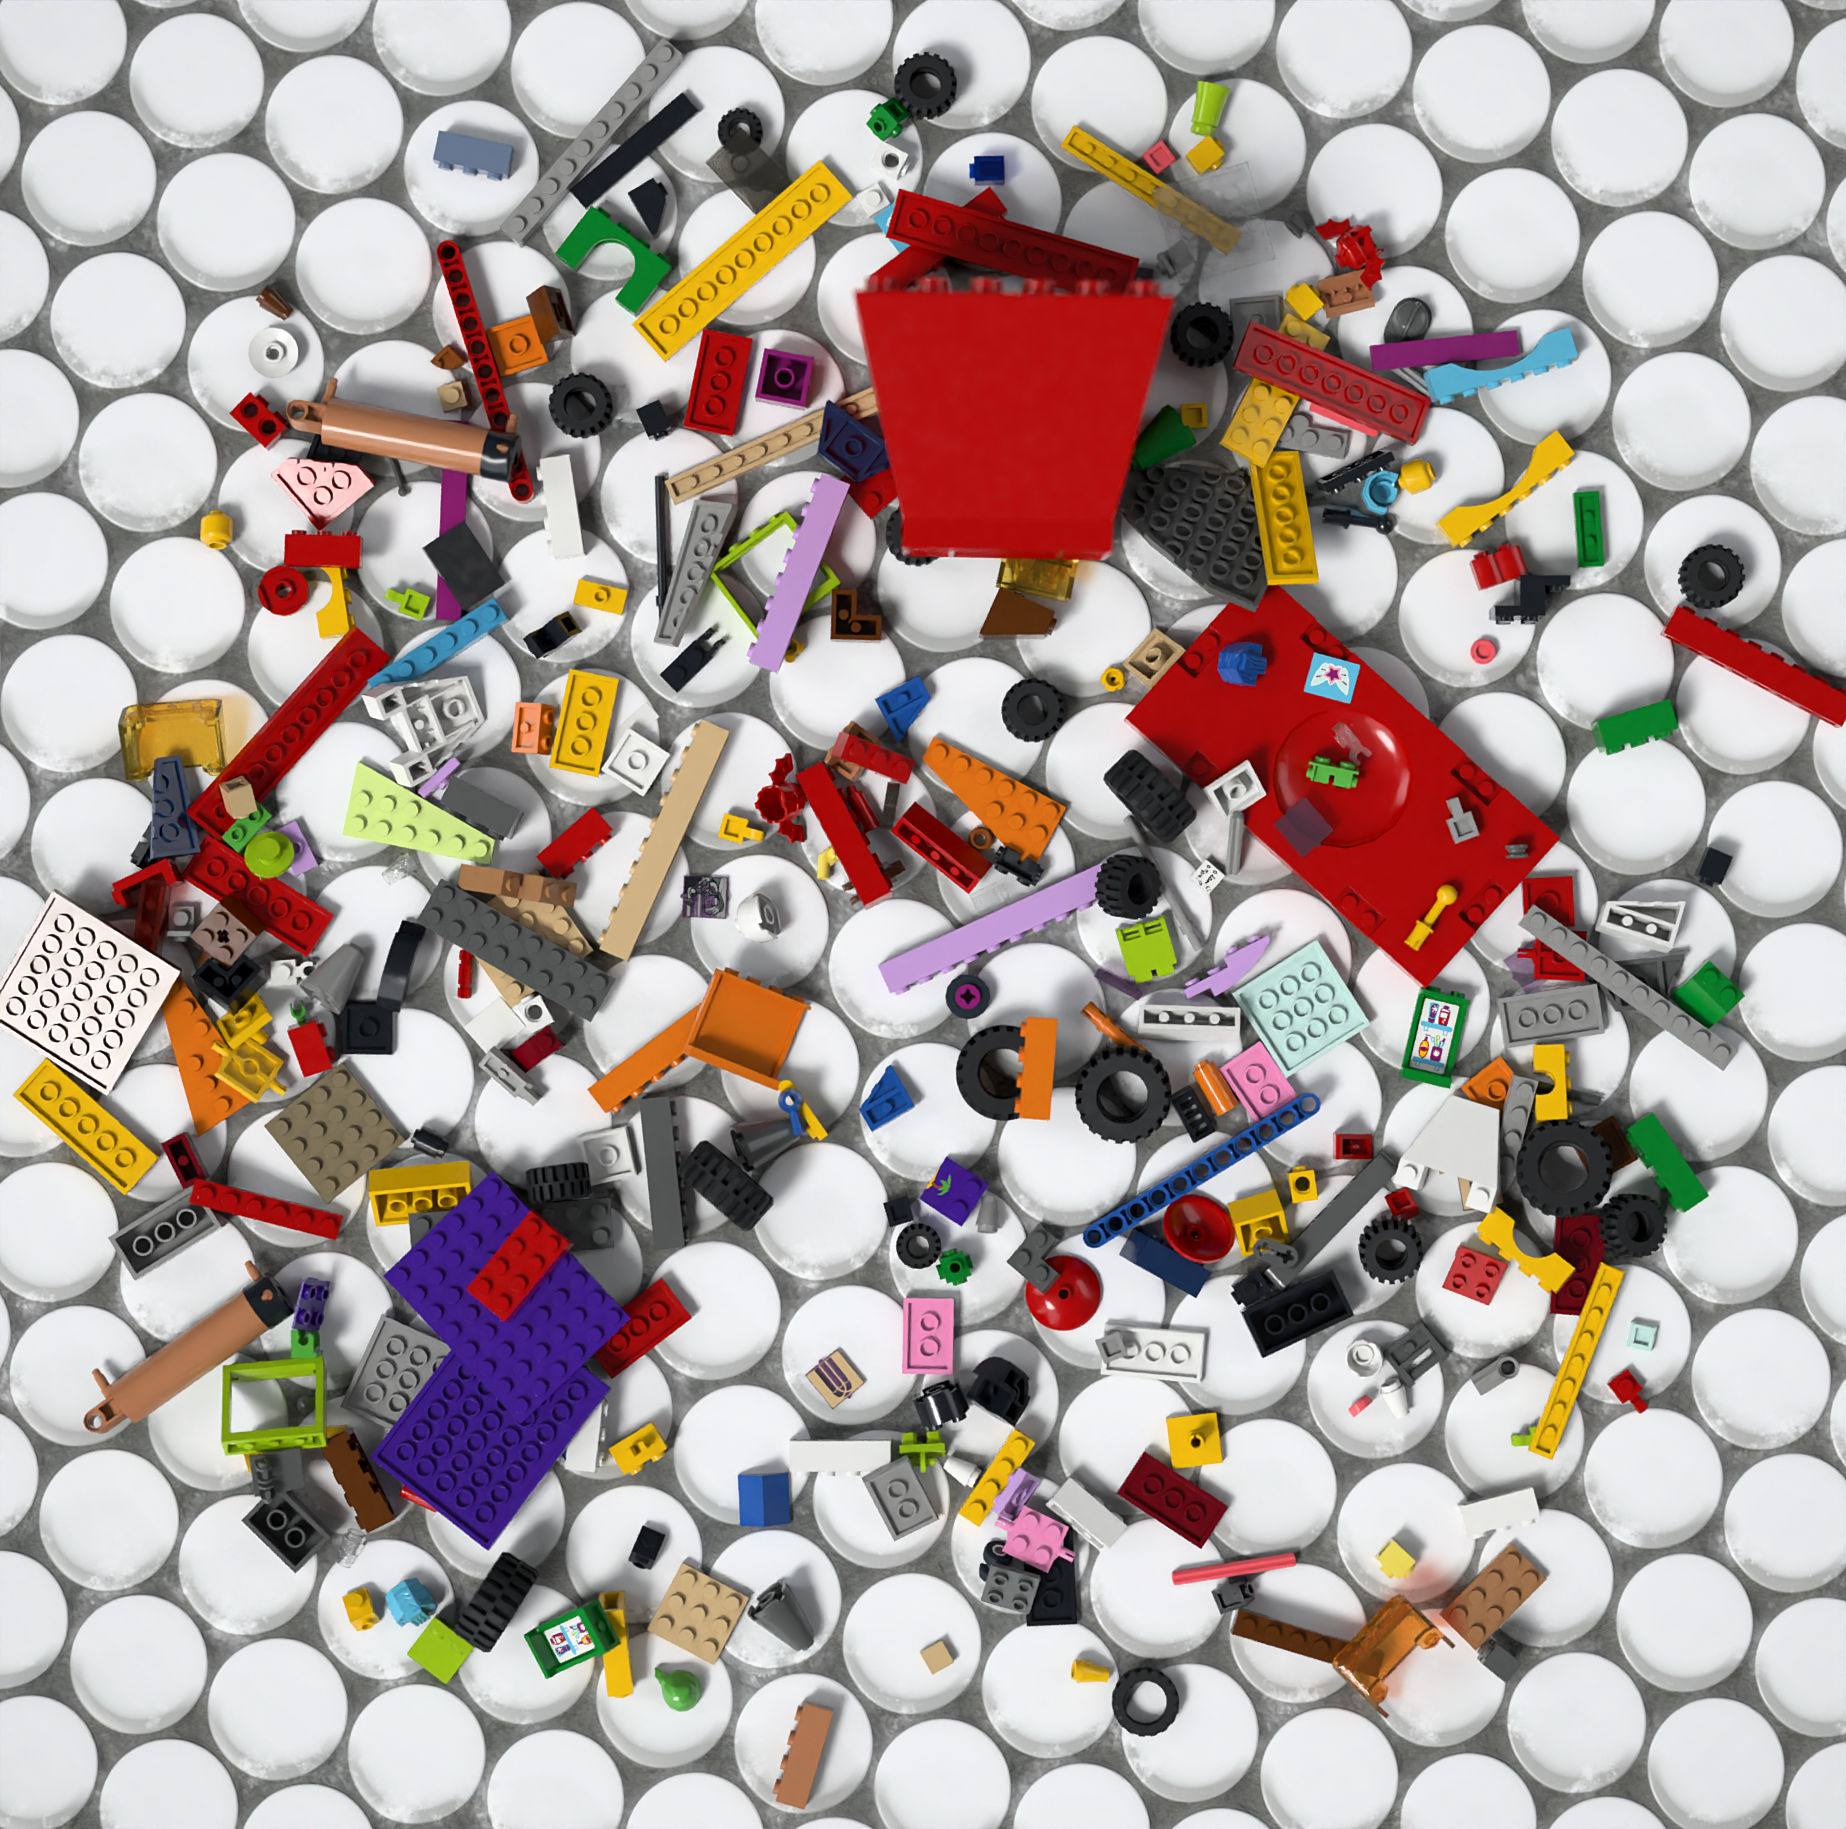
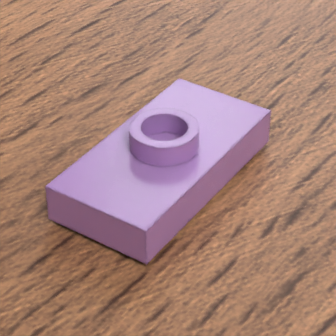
M452 757L418 790V793L427 800L438 788L443 790L450 783V777L462 764L455 757Z
M296 820L274 831L287 836L294 846L295 857L291 868L296 877L319 866Z

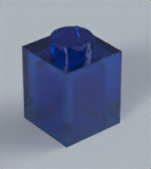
M1004 155L974 156V163H969V179L974 178V186L1004 185Z

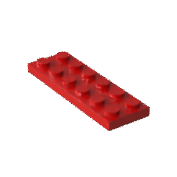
M207 834L199 846L200 853L193 855L180 877L219 902L229 893L232 894L267 926L266 932L302 955L309 957L335 915L276 877L264 878L261 881L257 875L249 870L243 856Z

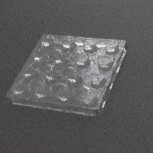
M1248 161L1151 190L1179 286L1276 258Z

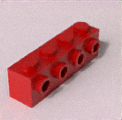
M914 802L890 831L968 894H970L993 865V863L917 802Z

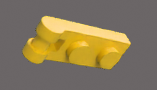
M783 1080L779 1084L780 1092L787 1088L797 1089L790 1080ZM789 1096L793 1103H795V1098L793 1096ZM803 1098V1105L799 1110V1114L808 1123L805 1129L812 1139L818 1137L819 1140H822L828 1133Z

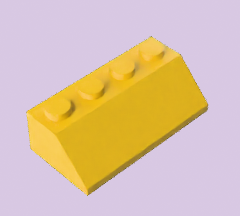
M470 1161L369 1170V1196L376 1227L408 1224L409 1213L452 1210L474 1189Z

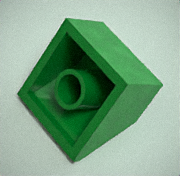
M1707 960L1671 994L1670 998L1686 1014L1709 1029L1728 1014L1745 995Z

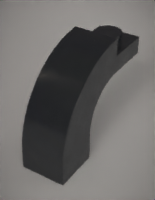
M402 920L398 932L395 933L378 989L376 1006L400 1013L407 996L411 972L425 936L426 927Z

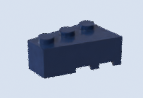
M1133 1228L1119 1255L1197 1298L1211 1273L1204 1268L1205 1263L1191 1261L1179 1254L1172 1246L1168 1248L1162 1245L1165 1241L1153 1233L1148 1237Z

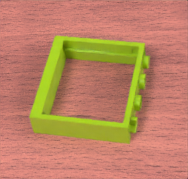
M787 511L783 514L778 512L768 519L770 524L763 529L760 526L748 534L750 539L743 544L740 541L735 543L728 549L730 553L723 559L720 556L717 557L709 575L757 640L759 634L756 633V624L718 574L785 524L794 534L797 524ZM823 559L819 569L828 580L808 595L802 614L831 594L832 589H837L841 586V582Z
M323 1356L317 1358H284L275 1361L261 1360L254 1363L223 1365L221 1443L225 1456L272 1452L294 1447L304 1449L327 1446V1368ZM316 1375L315 1425L231 1433L232 1383Z

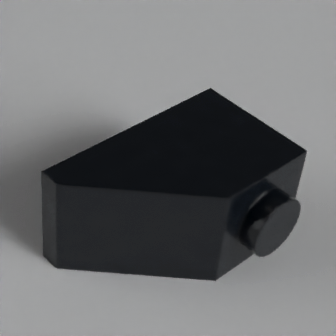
M652 178L628 192V196L655 240L659 238L667 207L665 196L668 195V192L662 182L656 183L655 179Z

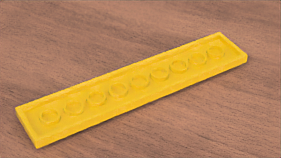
M819 160L634 321L632 326L666 363L853 199L852 195Z

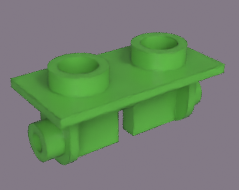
M1316 756L1315 759L1310 758L1309 764L1314 765L1313 768L1308 767L1306 777L1311 778L1310 781L1328 784L1329 776L1333 775L1335 776L1333 785L1348 789L1350 787L1356 788L1358 778L1353 777V774L1358 775L1360 769L1355 768L1354 763L1340 761V764L1330 762V758Z
M256 800L258 811L251 813L246 818L238 819L222 836L237 853L245 848L247 843L272 817V814Z

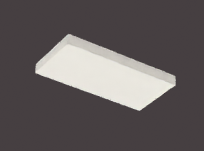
M1105 1324L1104 1336L1119 1331L1128 1355L1104 1364L1102 1359L1101 1374L1201 1383L1205 1332Z

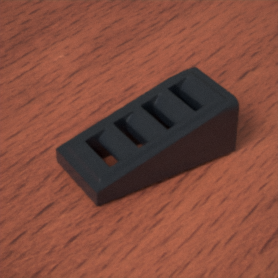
M1190 1085L1171 1095V1104L1193 1143L1215 1132L1209 1117ZM1188 1097L1191 1098V1099H1189L1188 1101H1186V1102H1184V1103H1182V1104H1180V1105L1178 1104L1179 1102L1183 1101L1184 1099H1186V1098H1188ZM1193 1105L1196 1106L1195 1109L1187 1112L1186 1114L1183 1113V1111ZM1198 1114L1201 1115L1200 1118L1194 1120L1193 1122H1188V1120L1193 1118L1194 1116ZM1205 1122V1127L1193 1132V1128Z

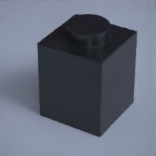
M659 400L636 409L649 440L655 439V441H659L669 436L668 432L672 431V428Z
M1711 847L1705 848L1694 876L1700 878L1699 883L1713 888L1714 884L1721 885L1733 857Z

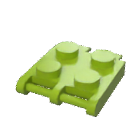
M1163 915L1158 916L1159 919L1145 923L1140 921L1136 922L1137 925L1121 930L1120 927L1115 929L1128 976H1134L1136 984L1152 980L1151 970H1156L1158 978L1175 973L1173 964L1177 963ZM1156 924H1160V925H1161V926H1158V927H1155V928L1148 929V930H1145V931H1144V928H1146V927H1150V926H1153V925H1156ZM1139 930L1138 933L1131 934V935L1124 936V937L1122 936V934H1126V933H1129V932H1132V931Z

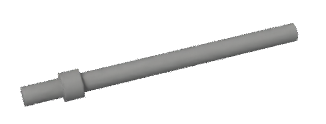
M1132 815L1125 818L1123 821L1143 858H1147L1151 863H1154L1157 866L1156 870L1160 872L1159 880L1162 881L1160 889L1181 925L1179 928L1182 934H1186L1195 952L1202 949L1204 946L1195 932L1196 926L1192 920L1189 921Z

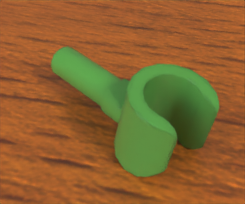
M300 1000L301 1008L299 1010H294L292 1003H290L291 1015L297 1019L298 1023L305 1020L306 1009L302 1000Z

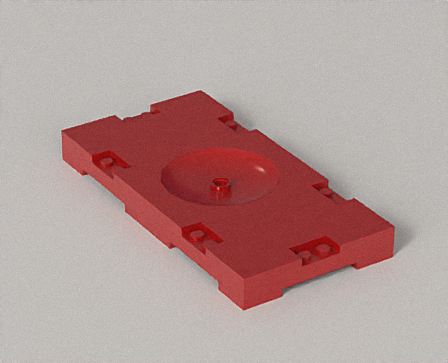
M1279 585L1268 586L1256 613L1229 602L1124 719L1126 724L1156 751L1167 758L1202 791L1205 787L1248 760L1267 795L1241 811L1244 814L1243 829L1384 953L1393 964L1421 989L1426 988L1476 933L1479 927L1560 839L1557 834L1508 790L1502 788L1460 747L1362 659L1347 649L1318 623L1314 616ZM1248 642L1262 645L1261 657L1267 658L1266 673L1257 674L1256 686H1241L1223 681L1217 670L1219 653L1228 644ZM1314 653L1360 665L1350 704L1304 692ZM1316 756L1330 758V762L1340 764V761L1354 763L1355 768L1360 769L1358 775L1353 774V777L1358 778L1356 788L1350 787L1348 789L1333 785L1335 777L1333 775L1329 776L1328 784L1310 781L1311 778L1306 777L1308 767L1313 768L1314 766L1309 764L1310 758L1315 759ZM1453 797H1458L1463 813L1471 811L1479 832L1478 836L1456 844L1446 822V819L1453 817L1446 800ZM1528 845L1525 852L1529 857L1506 859L1508 850L1505 849V846ZM1441 886H1453L1457 891L1456 901L1444 907L1430 927L1434 932L1432 934L1429 933L1418 951L1414 950L1404 941L1407 940L1416 927V921L1422 922L1438 900L1437 892Z

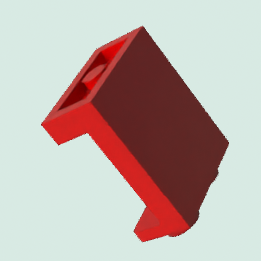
M166 858L112 883L114 890L111 891V894L117 905L121 904L122 907L131 909L135 905L131 899L130 892L162 877L165 878L168 886L178 887L185 884V882L180 877L181 873L176 862Z

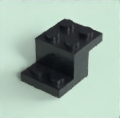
M1570 575L1518 576L1514 580V606H1494L1489 610V620H1495L1496 625H1509L1514 620H1521V625L1536 624V622H1539L1541 618L1546 616L1545 594L1558 595L1564 592L1571 585Z

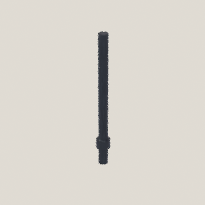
M655 476L658 575L656 607L659 609V620L668 593L665 476Z

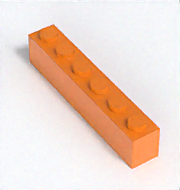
M701 1003L587 1089L605 1113L609 1111L613 1114L625 1106L622 1101L630 1095L633 1099L645 1091L643 1085L650 1080L654 1084L665 1075L664 1069L670 1065L675 1068L685 1060L682 1050Z

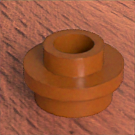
M985 827L974 828L968 837L969 845L978 852L988 850L993 844L991 831ZM984 835L986 838L985 843L978 844L976 837Z

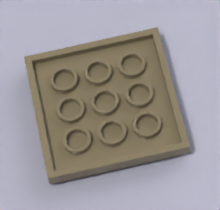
M343 1062L264 1125L326 1204L330 1203L406 1141Z

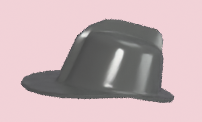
M1413 297L1405 298L1398 302L1385 326L1383 334L1384 343L1423 340L1432 320L1431 310L1428 305L1421 299Z

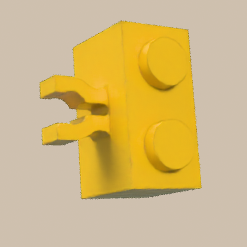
M651 1421L611 1446L608 1450L624 1475L628 1472L634 1475L645 1468L643 1466L644 1462L649 1459L655 1462L665 1456L664 1450L668 1448V1445L654 1422Z

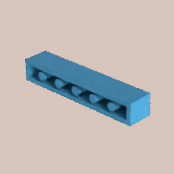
M491 598L368 679L367 682L371 688H374L382 683L420 680L509 622L497 601Z

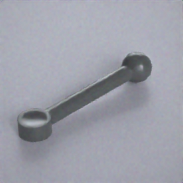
M389 458L399 487L398 494L404 497L408 494V490L403 486L395 459Z

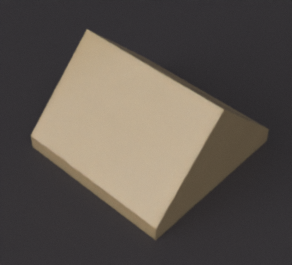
M1154 628L1122 665L1144 686L1151 690L1186 650L1157 628Z

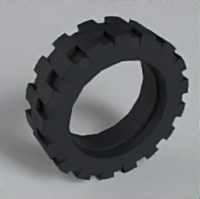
M1150 1667L1136 1668L1131 1672L1125 1673L1116 1683L1112 1693V1708L1118 1723L1129 1733L1140 1737L1156 1736L1158 1733L1166 1731L1175 1721L1179 1711V1696L1172 1680L1163 1672ZM1141 1681H1150L1157 1684L1166 1695L1164 1713L1157 1720L1150 1723H1141L1134 1720L1125 1709L1124 1698L1127 1691L1132 1685Z

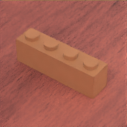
M806 1700L803 1707L798 1705L794 1718L795 1721H799L796 1731H790L787 1745H790L791 1749L789 1755H783L780 1769L784 1770L782 1779H776L772 1792L777 1794L776 1802L805 1810L834 1709Z

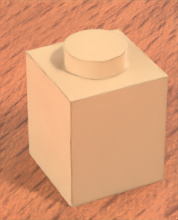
M243 776L219 784L226 811L234 819H243L250 816L251 813L258 811L251 784Z

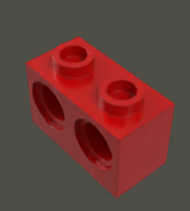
M249 392L229 414L269 451L289 431L285 426L287 420L278 411L273 414L266 408L270 403L260 394L255 397ZM251 405L258 406L257 415L247 417V408ZM270 422L275 423V432L270 435L265 434V425Z

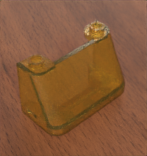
M211 698L135 704L123 708L118 722V730L126 780H133L135 782L146 781L153 773L154 760L161 757L181 755L183 768L202 767L203 771L210 776H218L227 766L222 700Z

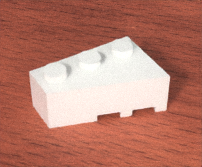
M1607 901L1601 907L1595 931L1667 954L1673 948L1686 901Z

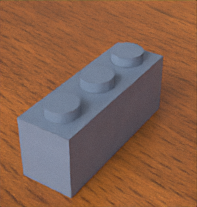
M439 130L433 161L441 170L453 171V168L463 170L462 173L469 176H477L480 173L487 175V178L490 180L502 181V178L509 179L515 150L513 145Z

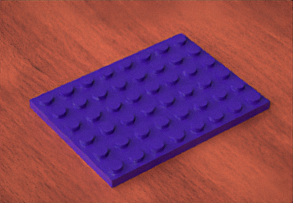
M492 1171L383 1277L522 1424L632 1317L570 1251L558 1263L511 1322H503L466 1290L531 1211L509 1186Z
M451 1350L370 1458L489 1551L612 1388L582 1366L532 1415L520 1424Z

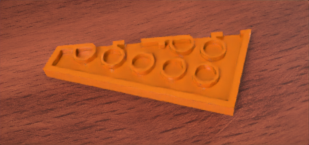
M933 737L922 760L1005 847L1008 846L1021 854L1018 860L1021 864L1025 857L1038 862L1066 807Z
M180 975L162 1005V1011L196 1133L200 1137L252 1101L214 1075L222 1063L223 1056L214 1049H211L217 1039L227 1047L229 1046Z

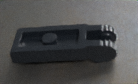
M709 628L702 634L697 641L694 640L660 674L676 693L683 689L726 643L723 639H720L714 643L708 652L701 646L713 636L715 631L712 628Z

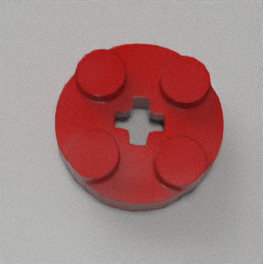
M287 566L271 568L264 574L258 587V597L265 609L277 616L286 617L294 615L302 610L308 602V582L294 568ZM282 584L286 588L290 587L288 597L286 598L282 595H277Z

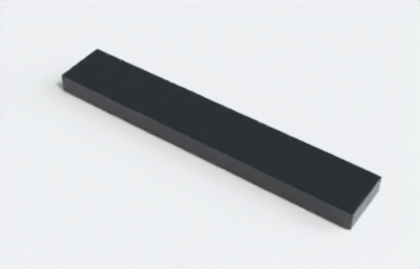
M682 92L573 186L570 192L587 210L695 117L699 110Z

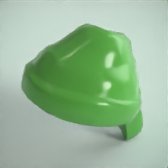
M654 1668L655 1677L661 1685L662 1696L670 1708L681 1712L695 1707L701 1697V1684L695 1675L685 1670H675L666 1674L660 1668Z

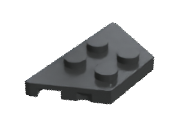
M1679 954L1614 962L1669 1001L1685 955ZM1596 981L1615 1012L1636 1010Z

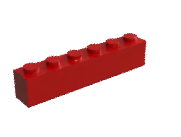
M990 186L963 206L1002 219H1006L1005 216L1008 212ZM910 245L869 277L897 278V291H906L911 286L914 288L918 287V278H925L931 271L937 273L946 266L945 261L950 257Z
M821 761L796 774L795 777L799 786L806 795L807 801L865 910L893 897L890 889L894 888L888 874L882 875L879 867L883 865L876 852L870 853L867 846L871 843L865 831L859 832L856 826L859 820L853 809L848 811L844 803L848 800L842 788L836 789L833 783L836 777L830 766L825 768Z

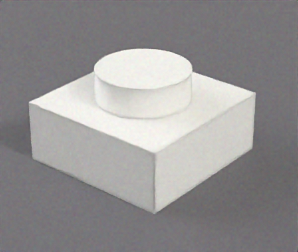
M878 183L856 195L868 218L890 206Z

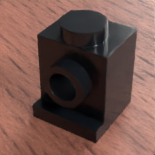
M1255 1269L1232 1284L1231 1287L1234 1291L1230 1294L1238 1306L1243 1303L1247 1307L1271 1292V1289L1259 1271ZM1248 1285L1254 1287V1292L1251 1295L1245 1293V1288Z

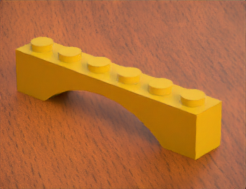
M1557 430L1534 447L1531 461L1525 474L1510 492L1497 500L1483 505L1471 507L1458 506L1435 525L1453 548L1458 544L1464 547L1474 539L1471 534L1479 529L1481 532L1486 530L1493 524L1491 519L1498 513L1503 517L1513 509L1511 503L1517 499L1522 502L1533 493L1531 490L1533 486L1537 483L1543 486L1553 478L1550 474L1557 468L1562 471L1572 463L1570 458L1575 454L1560 433Z

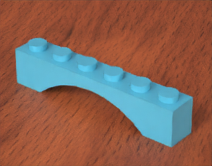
M1565 328L1544 335L1525 358L1508 367L1491 371H1477L1450 363L1427 370L1423 376L1432 403L1440 401L1442 405L1454 401V396L1463 394L1464 398L1479 393L1478 389L1487 387V390L1501 387V382L1506 380L1515 383L1526 379L1525 375L1534 372V375L1538 376L1549 372L1548 368L1557 365L1558 369L1572 365V360L1578 357V353L1570 328Z

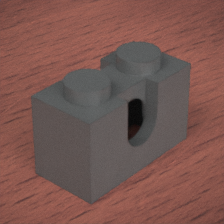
M1491 1639L1490 1642L1485 1641L1477 1651L1479 1654L1477 1659L1505 1683L1509 1681L1522 1664L1494 1639Z

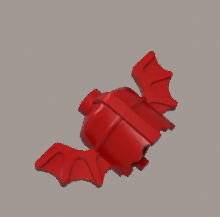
M1329 219L1326 224L1315 227L1317 233L1325 241L1339 237L1336 241L1337 254L1334 256V259L1341 268L1347 266L1360 270L1366 266L1360 276V280L1369 291L1372 290L1377 281L1382 280L1380 270L1385 264V259L1378 256L1384 252V249H1376L1377 245L1372 240L1370 235L1372 229L1369 225L1363 227L1357 224L1351 227L1349 219L1343 222H1334L1332 219Z
M786 753L783 758L775 759V769L768 773V776L772 779V785L765 786L758 792L755 808L760 811V816L767 820V823H779L777 833L785 835L788 838V843H794L795 841L805 842L803 826L796 825L791 820L801 815L805 808L807 797L797 783L785 781V777L793 770L791 753Z

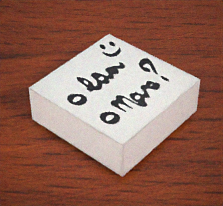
M1206 859L1189 879L1209 895L1225 875Z

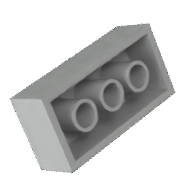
M193 1185L108 1237L135 1281L143 1278L224 1227L213 1209L189 1203Z

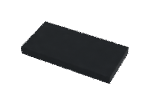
M1062 1523L1069 1527L1064 1537L1063 1547L1074 1552L1073 1528L1067 1523ZM1058 1556L1053 1561L1048 1573L1024 1562V1571L1040 1576L1030 1613L1026 1614L1027 1627L1077 1624L1074 1560L1071 1562Z

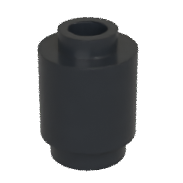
M423 1126L421 1130H415L411 1143L414 1144L413 1149L430 1157L442 1159L450 1140L446 1139L445 1135Z

